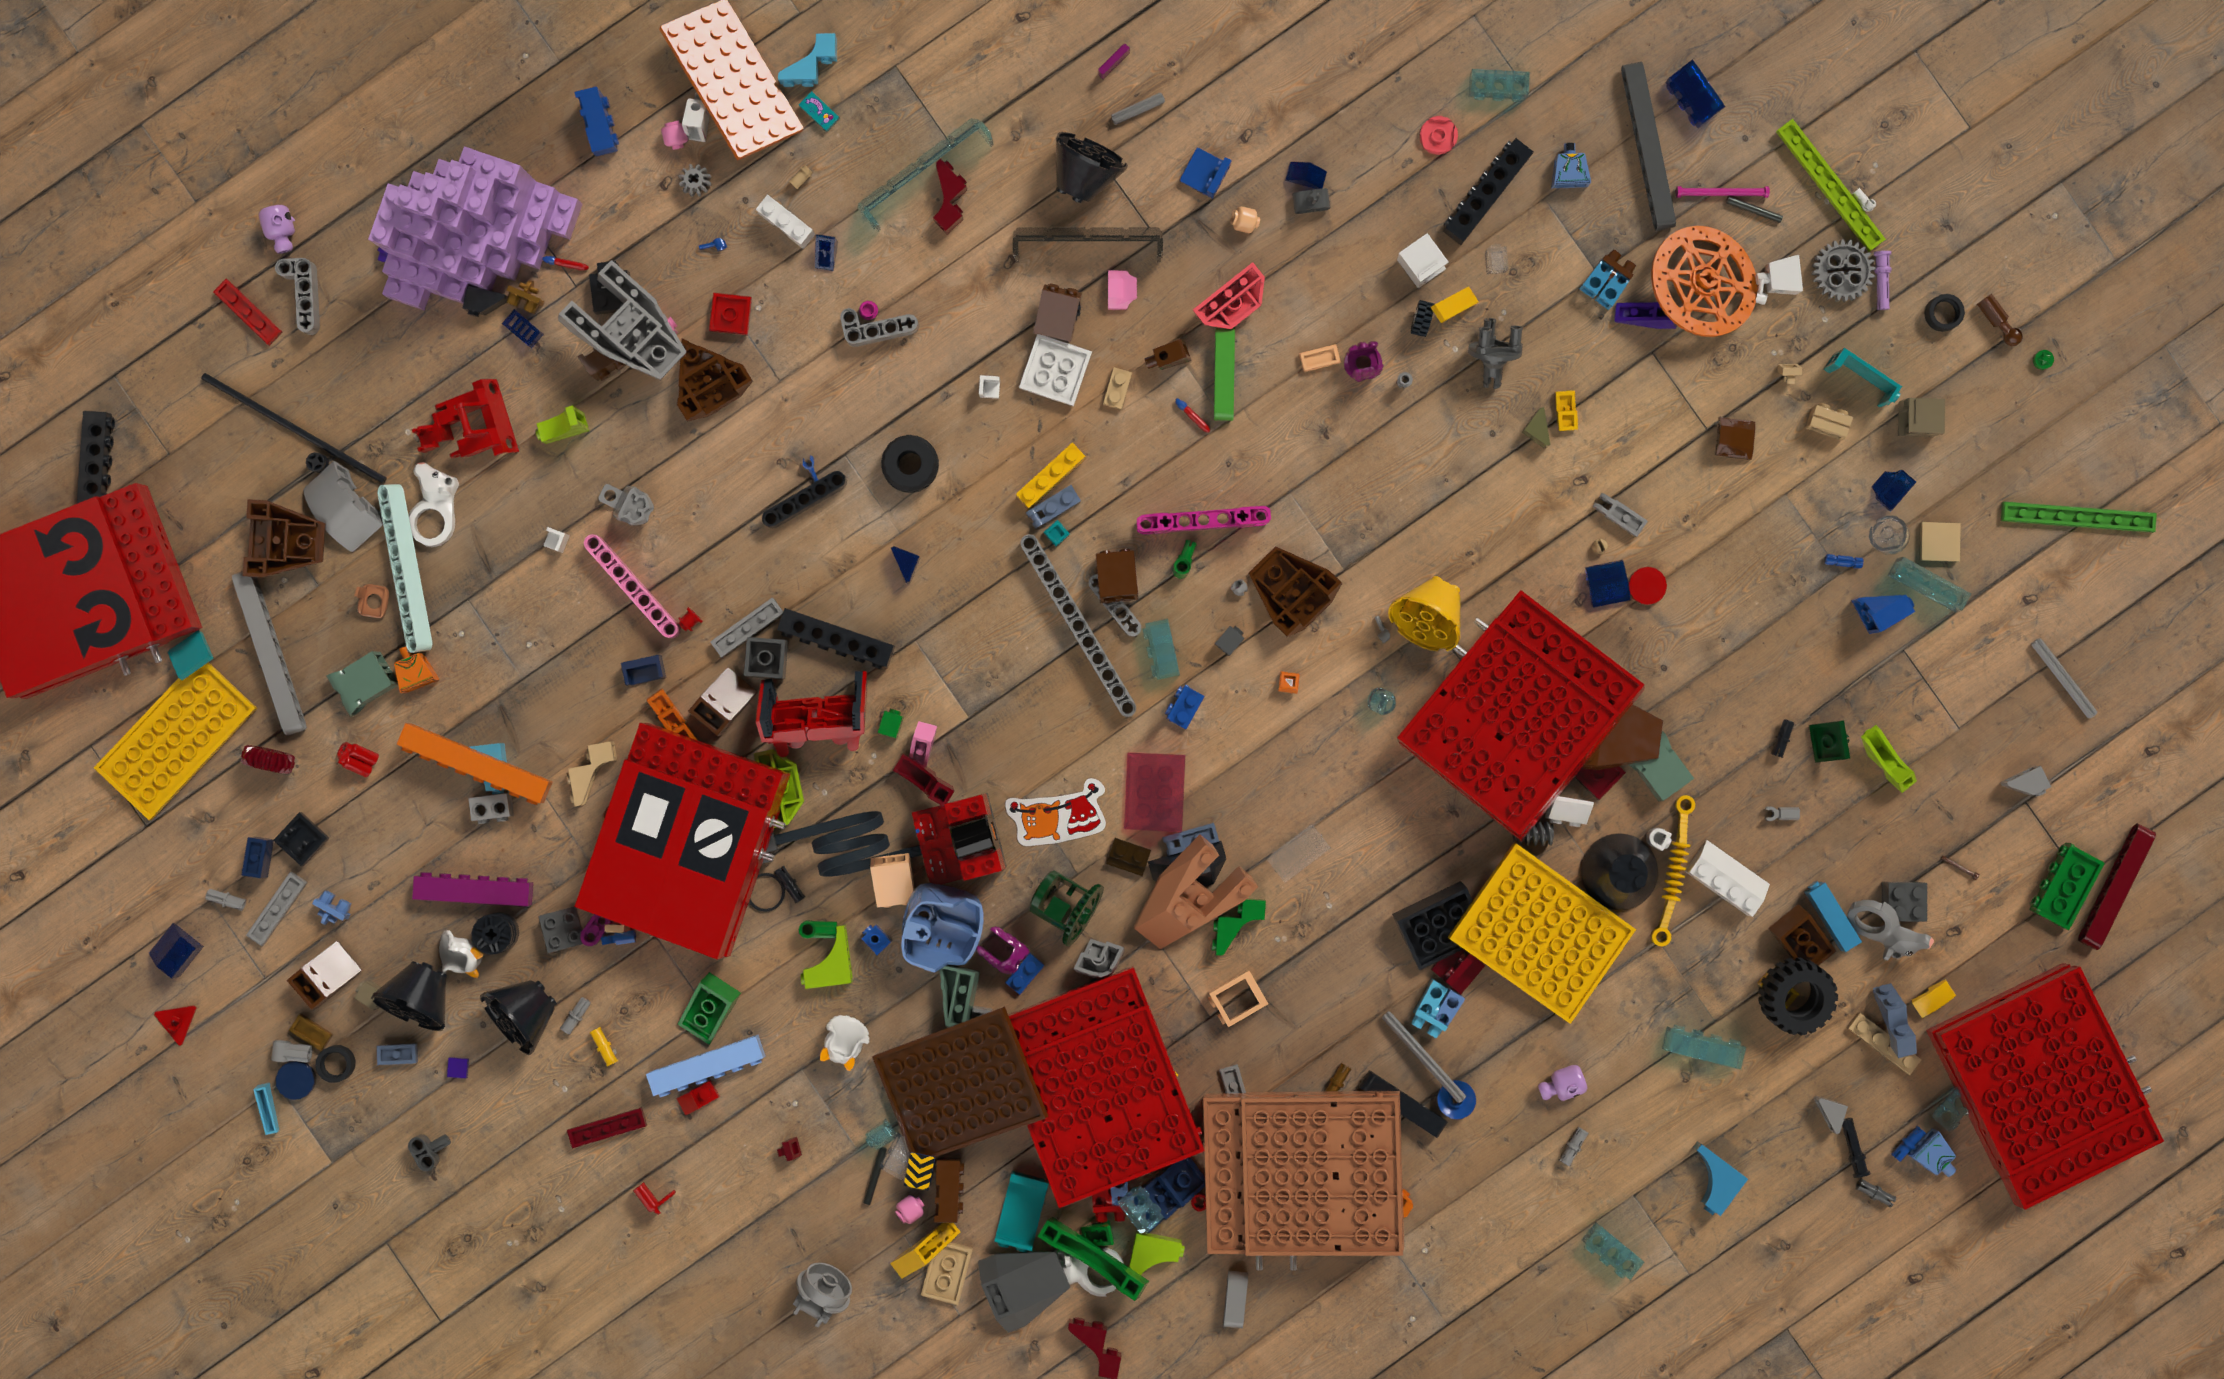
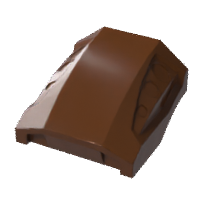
M1718 417L1720 422L1717 427L1718 439L1716 440L1715 455L1752 460L1755 421Z

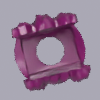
M1370 341L1368 344L1366 342H1359L1357 346L1352 345L1348 349L1344 359V369L1355 381L1362 382L1365 379L1376 378L1381 374L1384 365L1382 364L1381 355L1376 349L1378 342ZM1360 356H1367L1371 361V366L1358 369L1356 359Z
M992 927L991 931L1014 947L1010 958L1002 962L982 946L978 945L976 950L980 956H983L989 964L1000 972L1014 974L1018 970L1020 962L1029 955V950L1023 943L1016 940V937L1004 932L999 927Z

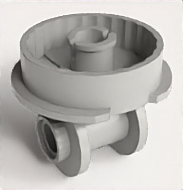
M813 1263L797 1277L796 1286L799 1294L793 1302V1305L796 1306L793 1314L797 1315L799 1310L804 1311L817 1319L815 1326L818 1328L822 1322L826 1324L832 1314L841 1313L847 1309L850 1303L852 1285L847 1276L836 1267L826 1263Z

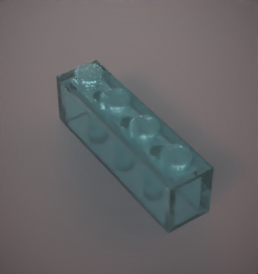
M1905 557L1897 558L1888 573V576L1954 612L1963 611L1971 596V593Z
M1675 1024L1673 1028L1667 1026L1662 1045L1663 1050L1741 1070L1746 1047L1741 1045V1041L1730 1038L1728 1042L1722 1040L1723 1037L1711 1034L1708 1037L1703 1035V1031L1692 1029V1032L1685 1031V1027Z

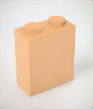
M909 853L871 858L870 869L877 907L889 908L893 905H907L912 892L915 890Z

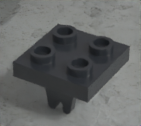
M299 812L273 841L300 866H304L329 837L305 814Z

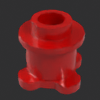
M688 607V612L681 618H678L680 620L678 624L684 631L689 629L692 632V628L698 622L702 623L703 620Z

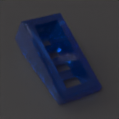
M515 309L502 323L530 348H533L544 335ZM515 316H517L518 319L512 326H510L509 323ZM521 321H523L524 323H523V324L520 326V328L516 331L515 328L517 327V325H518ZM528 325L529 328L521 335L522 330ZM534 330L535 332L527 340V335Z

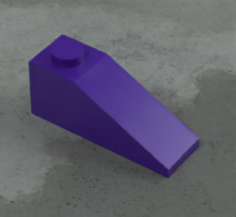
M1658 302L1616 303L1614 321L1617 323L1655 329H1676L1677 327L1664 313Z

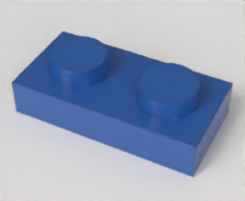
M1029 953L1019 965L1018 970L1005 983L1020 995L1045 965Z

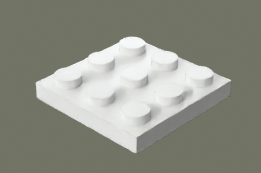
M1037 334L1019 389L1074 407L1092 351Z

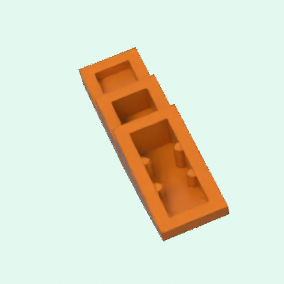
M663 688L646 699L667 730L698 740Z

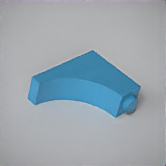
M1697 1141L1693 1148L1703 1158L1708 1171L1707 1190L1701 1202L1706 1205L1704 1209L1710 1214L1714 1215L1717 1213L1721 1216L1748 1179Z

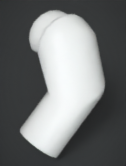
M1860 188L1852 194L1864 211L1870 212L1876 207V202L1873 199H1869Z

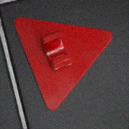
M188 1006L156 1011L154 1016L180 1046L185 1040L197 1007Z

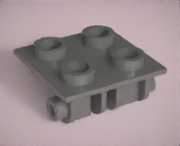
M576 907L538 916L547 953L583 944L580 939L582 929Z

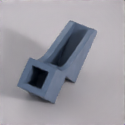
M1891 983L1873 988V995L1888 1029L1892 1050L1898 1058L1917 1054L1916 1035L1908 1025L1906 1004Z

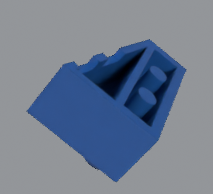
M597 86L574 92L580 102V113L584 118L585 130L592 153L597 157L617 152L619 140L617 134L613 133L612 127L615 124L612 115L608 113L607 108H610L608 97H604Z

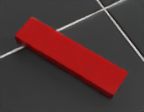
M225 279L213 291L267 345L270 346L282 333L228 279Z

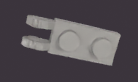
M1601 493L1599 497L1604 502L1610 504L1611 507L1607 510L1602 505L1594 503L1593 508L1634 537H1638L1648 521L1618 500H1614L1608 495Z

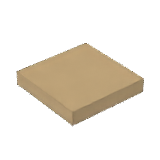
M1921 522L1920 561L1959 562L1961 523Z

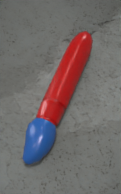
M554 256L542 258L544 262L550 265L582 271L589 269L586 264L555 258Z
M1176 398L1177 407L1183 410L1201 430L1209 433V426L1186 402Z

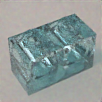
M1134 1187L1117 1203L1140 1233H1147L1164 1216L1161 1214L1160 1207L1149 1198L1150 1194L1145 1188ZM1135 1196L1138 1198L1137 1206L1134 1203ZM1146 1212L1150 1214L1149 1221L1146 1219Z

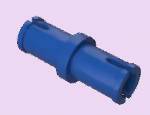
M1916 1126L1906 1138L1902 1139L1903 1142L1891 1154L1901 1162L1911 1150L1916 1148L1915 1145L1926 1133Z

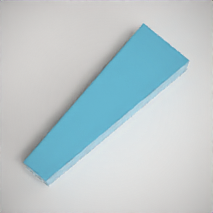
M270 1082L257 1085L253 1090L265 1135L277 1133L279 1126Z

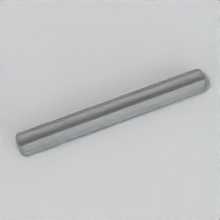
M2041 638L2033 641V648L2086 717H2094L2097 714V710Z

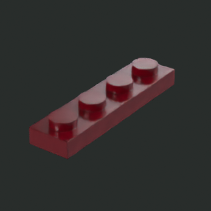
M640 1107L567 1129V1133L573 1149L646 1127L647 1122L643 1108Z

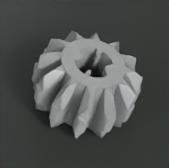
M689 164L690 170L687 171L683 168L682 171L685 175H679V178L683 180L679 183V186L684 187L683 192H689L691 197L695 195V192L701 197L702 190L705 193L708 192L705 186H711V182L708 181L711 175L706 174L707 169L705 167L701 169L700 164H697L695 169L692 164ZM695 178V179H698L699 181H698L697 183H695V182L692 181V179Z

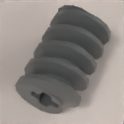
M1537 822L1536 826L1528 832L1522 841L1512 835L1513 843L1517 841L1518 845L1521 846L1522 842L1525 841L1526 846H1529L1530 841H1533L1534 846H1537L1538 841H1540L1541 845L1544 846L1545 842L1548 841L1549 845L1552 846L1554 840L1553 824L1550 826L1549 822H1545L1542 826L1541 822Z

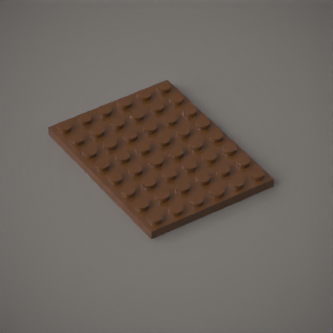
M1005 1006L872 1056L910 1153L937 1157L1048 1117Z

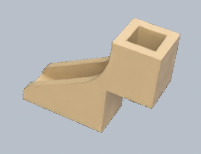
M614 742L588 745L586 756L587 760L591 761V765L568 768L567 781L568 784H571L572 788L570 799L575 806H582L587 803L598 770L606 763L617 761Z

